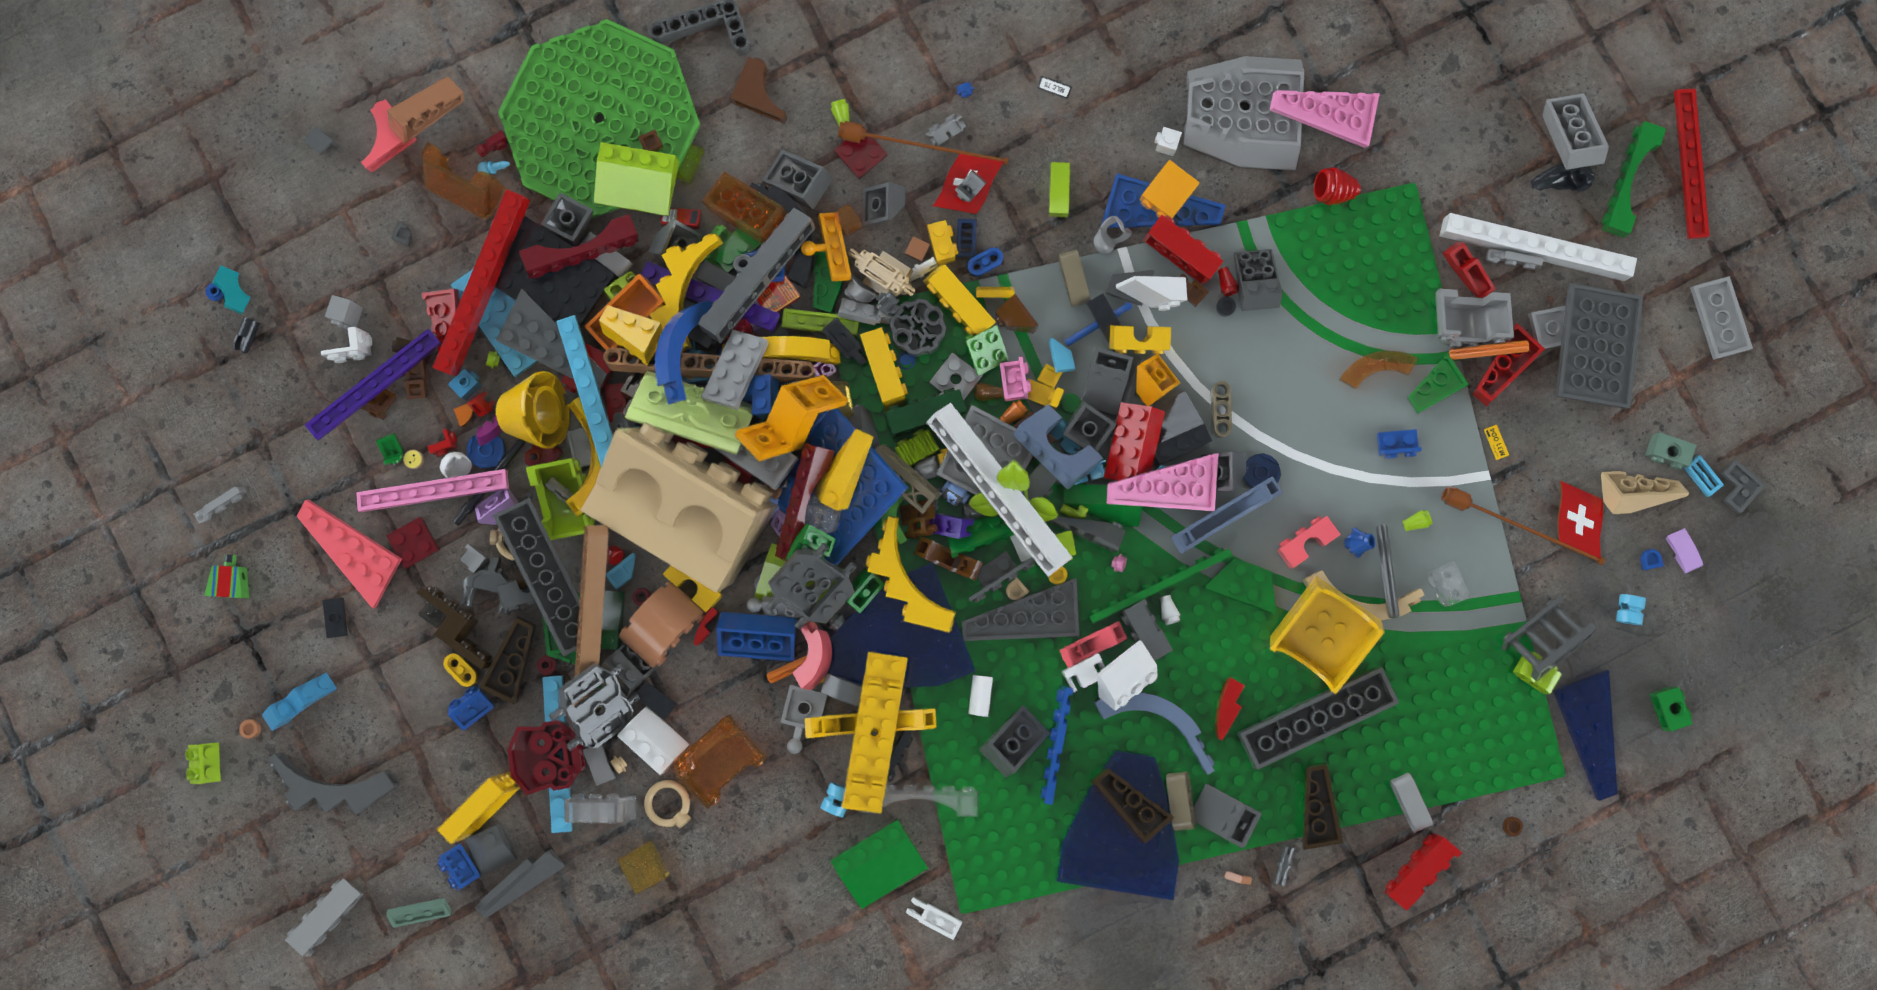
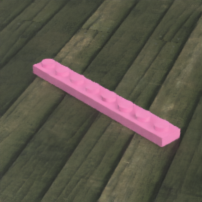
M495 470L356 492L358 511L366 512L509 489L508 470Z

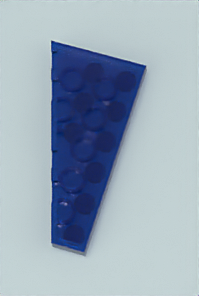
M1609 670L1553 690L1587 778L1598 801L1618 794Z

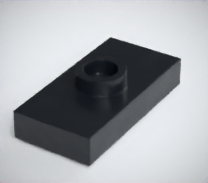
M344 598L322 600L326 638L348 636Z

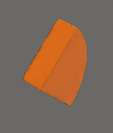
M468 404L454 408L460 427L467 425L472 418L474 411Z

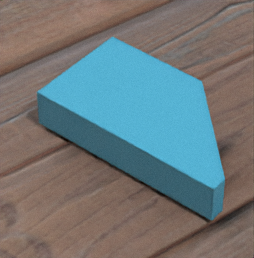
M634 553L605 575L616 590L633 578L636 558Z

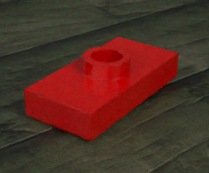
M624 383L604 386L610 423L613 422V415L616 412L623 414V409L627 404V399L622 397L620 392Z

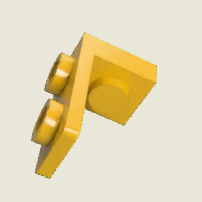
M1027 379L1030 380L1031 392H1028L1027 399L1043 406L1049 404L1056 411L1064 390L1058 387L1055 390L1034 380Z

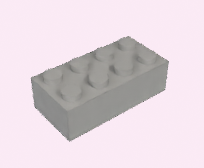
M1585 94L1546 100L1542 117L1565 169L1604 164L1609 146Z

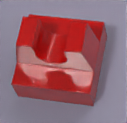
M485 391L467 402L468 406L479 418L488 414L495 404L493 400L488 403L486 402L484 397L487 393Z

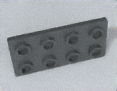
M1007 551L981 567L977 578L984 589L971 596L968 600L970 602L974 600L975 603L986 597L984 593L990 590L993 593L1002 587L1001 582L1004 580L1010 582L1018 576L1017 572L1021 569L1025 572L1033 567L1035 559L1032 557L1016 567Z

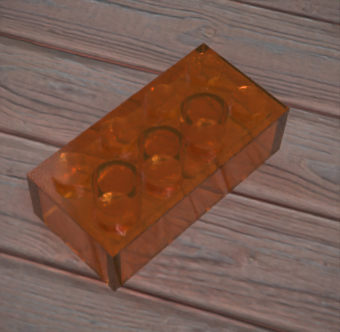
M725 171L702 200L709 212L760 243L767 241L772 235L773 230L781 224L787 214L783 206Z

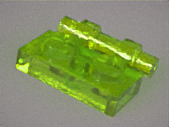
M691 144L677 172L676 179L688 184L692 183L705 149Z

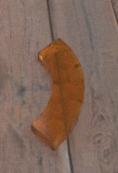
M1400 351L1374 352L1354 362L1345 370L1339 380L1357 389L1366 377L1379 371H1397L1409 375L1418 358Z

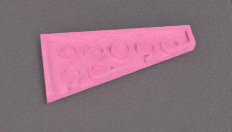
M1277 90L1273 92L1270 111L1366 148L1370 144L1380 93L1349 94V92L1315 93V91Z
M1219 453L1109 483L1107 504L1215 511Z

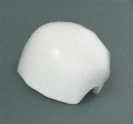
M461 452L448 453L441 460L440 470L446 478L467 475L472 467L470 459Z

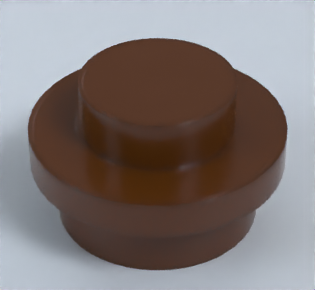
M1516 817L1506 818L1502 825L1503 831L1512 837L1518 836L1523 830L1521 820Z

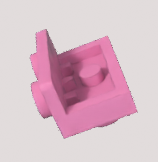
M1019 357V361L1000 363L1005 401L1027 399L1028 392H1031L1030 380H1026L1025 374H1028L1027 362L1023 363V357Z

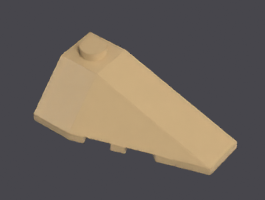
M1621 471L1602 472L1601 474L1603 502L1612 514L1633 513L1689 495L1686 488L1677 480L1658 477L1651 480L1644 478V475L1640 474L1632 477L1626 476V472Z

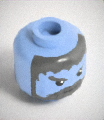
M948 480L941 490L943 499L954 506H959L961 502L965 504L971 495L967 493V490Z

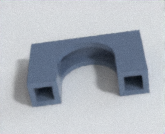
M1048 404L1020 423L1013 436L1060 483L1069 489L1092 472L1103 457L1090 444L1074 455L1062 454L1055 450L1048 442L1046 434L1055 429L1062 417Z

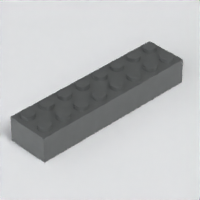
M530 498L492 516L564 657L577 649L580 599Z
M1375 667L1347 680L1337 694L1328 689L1236 733L1252 767L1258 770L1397 705L1399 701L1383 668Z

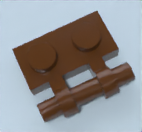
M929 499L919 501L918 503L923 507ZM933 503L923 514L912 504L900 506L902 526H908V531L905 532L907 539H917L921 535L929 536L933 532L938 531L936 524H930V520L935 519ZM917 523H921V528L917 527Z

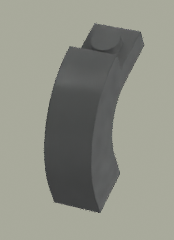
M827 674L821 692L859 707L862 685L840 676Z

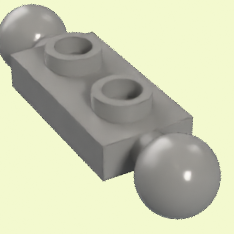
M763 596L762 601L759 598L753 597L747 602L748 610L753 613H757L762 609L764 615L802 617L783 603H779L772 612L768 610L766 605L769 604L773 597Z

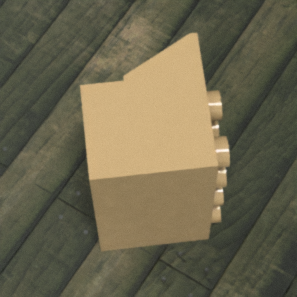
M644 422L642 427L617 429L600 469L596 484L581 511L600 523L607 525L610 529L714 592H718L733 584L778 507V504L770 501L774 492L756 481L752 485L748 483L744 485L737 480L741 472L733 466L720 461L719 465L715 463L709 464L704 461L708 452L691 442H687L686 445L682 443L675 444L671 441L674 434L662 431L649 423Z

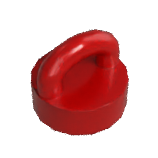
M618 546L607 548V562L609 564L618 565L624 560L623 549Z

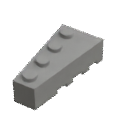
M338 879L331 886L332 891L327 896L323 895L316 902L318 906L313 911L309 910L302 917L303 922L298 927L295 925L287 933L288 937L285 941L302 956L310 957L315 952L312 948L322 944L327 938L326 932L333 930L341 921L339 917L348 914L364 895L347 879Z

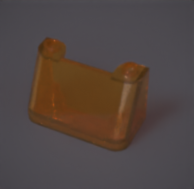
M427 142L422 151L425 187L436 195L478 217H490L506 188L494 176L483 171L477 172L471 181L453 173L447 166L449 158L442 155L440 149L435 145Z
M727 715L682 753L673 763V769L677 779L709 809L720 801V789L747 765L758 767L767 757L732 715Z

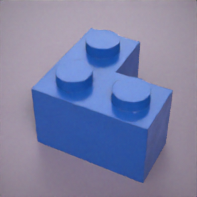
M771 374L753 376L742 400L743 402L752 401V415L759 419L768 418L778 396V380Z

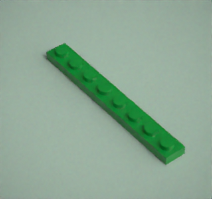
M1221 547L1212 552L1213 556L1209 558L1203 556L1195 560L1196 564L1191 567L1187 564L1178 568L1179 573L1173 576L1170 572L1160 577L1161 581L1156 584L1153 581L1143 586L1144 590L1138 593L1135 589L1125 594L1127 598L1121 601L1117 598L1109 602V607L1105 609L1098 607L1092 610V615L1088 617L1091 624L1232 556L1230 549L1224 550Z

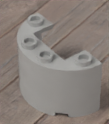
M1439 289L1435 293L1438 340L1445 345H1449L1451 349L1506 343L1507 340L1514 338L1510 293L1492 292L1484 298L1458 297V290Z

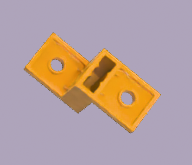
M824 375L783 385L767 421L738 429L735 436L758 461L802 449L817 414L846 406L848 399Z

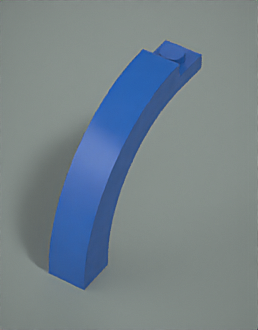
M711 300L695 304L678 312L669 320L660 335L655 356V372L657 386L664 385L668 405L687 400L680 369L681 351L689 332L698 325L701 317L712 307Z

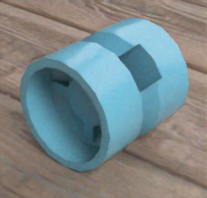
M1620 594L1618 605L1621 609L1617 610L1616 622L1642 625L1644 614L1641 611L1645 609L1646 598Z
M830 782L827 789L828 797H824L820 808L833 815L843 817L846 811L845 808H842L845 786ZM834 799L839 800L838 804L833 802Z

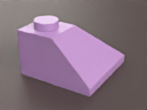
M510 489L495 491L475 506L477 521L480 524L497 525L492 515L519 502Z

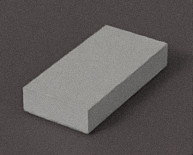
M603 744L597 749L589 747L583 749L596 786L616 778Z

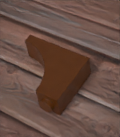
M748 57L731 96L733 104L785 124L788 118L786 112L775 106L765 92L766 64L760 58L754 57L752 59Z

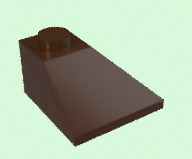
M1016 294L1011 296L996 310L995 315L997 317H995V320L1000 327L1004 326L1006 330L1031 334L1037 331V322Z

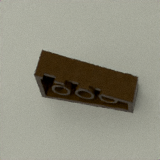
M1323 762L1306 765L1302 848L1307 850L1342 844L1343 839L1327 764Z

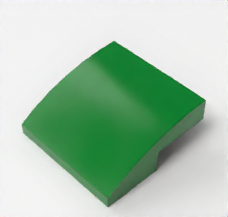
M806 524L794 540L786 560L796 550L811 548L816 551L822 543L829 547L822 556L830 557L836 539L812 525Z

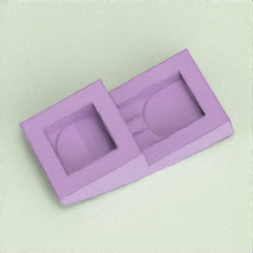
M1685 528L1666 537L1667 542L1676 554V561L1685 574L1703 566L1697 548Z

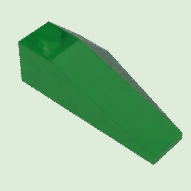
M1074 484L1069 489L1064 486V504L1076 509L1082 505L1088 508L1087 513L1101 519L1113 521L1122 526L1139 527L1142 506L1107 504L1108 485Z

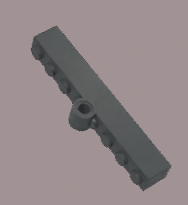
M793 208L790 213L785 215L781 224L773 230L772 235L767 241L761 244L760 249L754 256L750 257L749 255L741 254L734 259L733 266L737 276L725 288L720 298L714 301L710 310L701 317L698 325L703 333L720 344L813 232L815 225L812 218Z

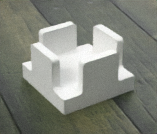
M1099 653L1061 671L1070 688H1073V693L1077 691L1071 680L1073 675L1079 686L1083 688L1098 681V673L1094 665L1098 664L1100 670L1105 668Z

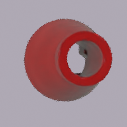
M1220 268L1217 272L1221 293L1225 297L1238 293L1239 285L1229 271V268Z

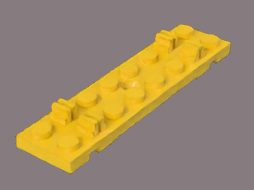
M868 651L842 808L881 813L907 657ZM877 729V735H871V730Z

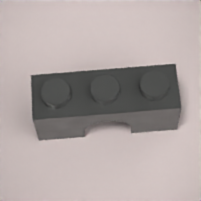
M516 580L496 586L503 609L507 608L508 611L520 608L519 604L525 602L527 605L536 603L531 592H522L519 589Z

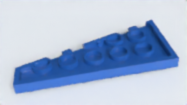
M1116 173L1102 223L1111 216H1117L1123 222L1124 228L1153 227L1159 219L1156 215L1157 213L1152 209H1146L1141 204L1142 201L1139 200L1150 183ZM1191 195L1174 216V224L1177 226L1220 225L1226 205ZM1116 222V223L1110 225L1108 228H1120V227H1119L1118 223Z
M1061 686V690H1057L1056 701L1059 702L1058 709H1054L1053 720L1056 721L1055 728H1051L1050 740L1053 741L1052 748L1049 747L1047 752V759H1050L1049 767H1045L1044 779H1047L1046 787L1042 786L1041 798H1044V803L1051 805L1053 804L1057 781L1056 773H1058L1060 765L1059 754H1062L1067 727L1065 715L1068 716L1070 711L1068 695L1073 694V688Z

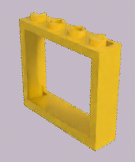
M510 771L489 777L437 831L450 844L474 835L520 789L518 784L512 779Z

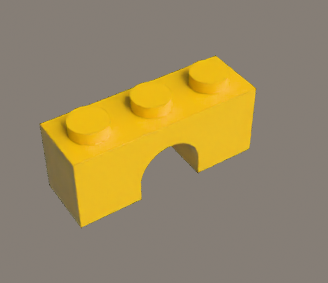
M1110 325L1109 349H1115L1117 353H1127V350H1134V353L1145 354V350H1152V354H1164V350H1170L1171 327L1147 326L1146 337L1141 341H1137L1134 337V326Z
M671 565L663 573L676 587H681L684 582L693 580L697 584L698 591L692 598V601L707 613L724 596L721 590L714 592Z

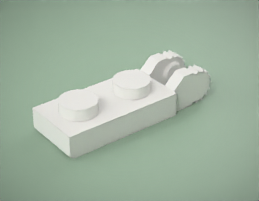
M913 897V904L923 908L924 911L920 915L915 910L907 908L906 913L919 920L920 923L954 940L962 921L929 903L926 904Z

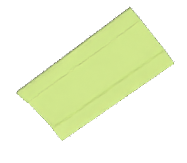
M646 371L628 408L625 419L640 424L646 422L662 431L735 455L738 454L741 442L736 438L735 434L738 429L749 426L753 417L752 404L742 401L738 410L704 401L701 398L704 391L703 387L700 388L683 382L687 400L668 405L664 385L657 386L656 373Z

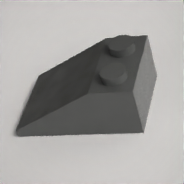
M782 150L762 181L769 186L775 185L797 203L813 210L833 178L824 167Z
M1023 705L989 737L979 750L1006 778L1019 769L1050 733Z

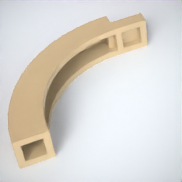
M1319 570L1302 579L1306 588L1316 575L1333 586L1323 570ZM1421 588L1398 598L1399 616L1411 612L1408 604L1413 606L1421 601L1420 598L1425 595ZM1353 600L1380 620L1392 619L1388 617L1386 603L1367 604Z

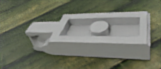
M1491 248L1488 249L1486 261L1494 264L1501 260L1505 261V265L1516 266V264L1524 265L1523 268L1535 270V268L1543 264V258Z
M842 298L838 311V316L841 318L871 325L880 322L890 324L893 315L890 312L885 315L875 305Z
M235 486L203 506L202 509L193 515L199 524L211 520L214 512L218 514L224 511L226 505L230 502L234 504L243 498L242 495L247 493V491L242 486Z

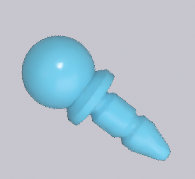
M484 161L479 163L477 171L481 176L487 177L495 174L497 170L506 168L510 165V162L500 161L494 163L493 161Z

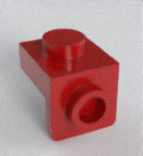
M447 428L442 429L445 437L444 441L427 446L430 454L441 457L447 455L448 451L457 448V437L454 432Z

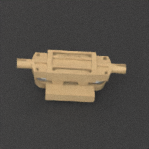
M853 248L850 249L851 252H848V255L855 259L854 266L866 275L862 283L877 293L883 292L887 294L890 291L896 297L900 294L912 296V292L915 293V288H912L909 282V278L914 270L888 253L882 251L880 256L866 250L859 253Z

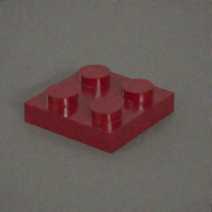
M866 136L864 140L860 139V143L844 141L834 150L858 179H861L887 157V153L877 141Z
M418 517L386 535L396 555L402 558L401 564L404 569H408L440 551L422 517Z

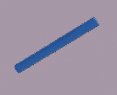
M1127 302L1113 312L1118 317L1133 307L1130 302ZM1095 321L1065 339L1064 343L1067 347L1097 330L1099 328L1098 324Z

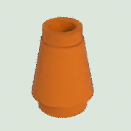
M1020 400L1014 401L1000 419L1007 424H1012L1026 416L1025 414L1029 411Z

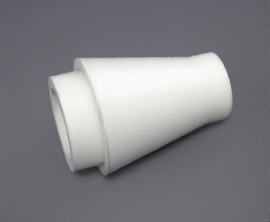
M1171 595L1159 598L1162 621L1165 622V625L1179 622V616L1181 615L1171 599Z

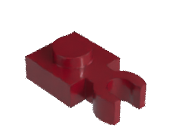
M500 131L486 139L484 144L478 145L475 149L481 157H485L492 150L495 152L496 150L504 149L506 144H508L506 135Z

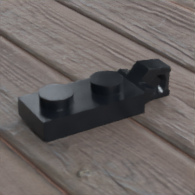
M838 317L822 329L825 335L847 359L849 358L851 361L855 359L861 366L867 362V357L862 353L865 350L862 344Z
M909 730L902 731L892 750L887 776L888 782H891L896 776L894 768L896 764H901L904 758L902 752L905 747L909 748L913 737H911L912 733Z

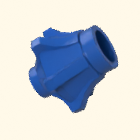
M1354 527L1348 538H1345L1344 545L1346 549H1349L1350 553L1355 554L1356 558H1360L1365 551L1374 549L1375 537L1372 533L1367 534Z

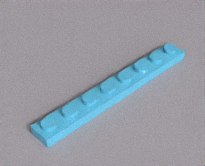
M573 315L556 322L602 467L613 439V433L577 317Z
M563 675L542 677L545 722L552 721L549 715L559 707V688L564 685ZM564 715L557 719H561L566 724V717ZM562 749L557 755L564 758ZM550 787L552 833L571 832L573 828L570 788L553 791Z

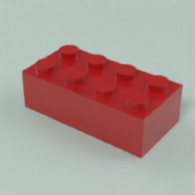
M1161 215L1142 241L1203 286L1223 263L1220 254L1214 250L1210 251L1207 249L1203 241L1195 240L1190 236V232L1187 229L1179 228L1169 216Z
M1121 402L1104 478L1119 481L1152 471L1165 411L1151 406Z

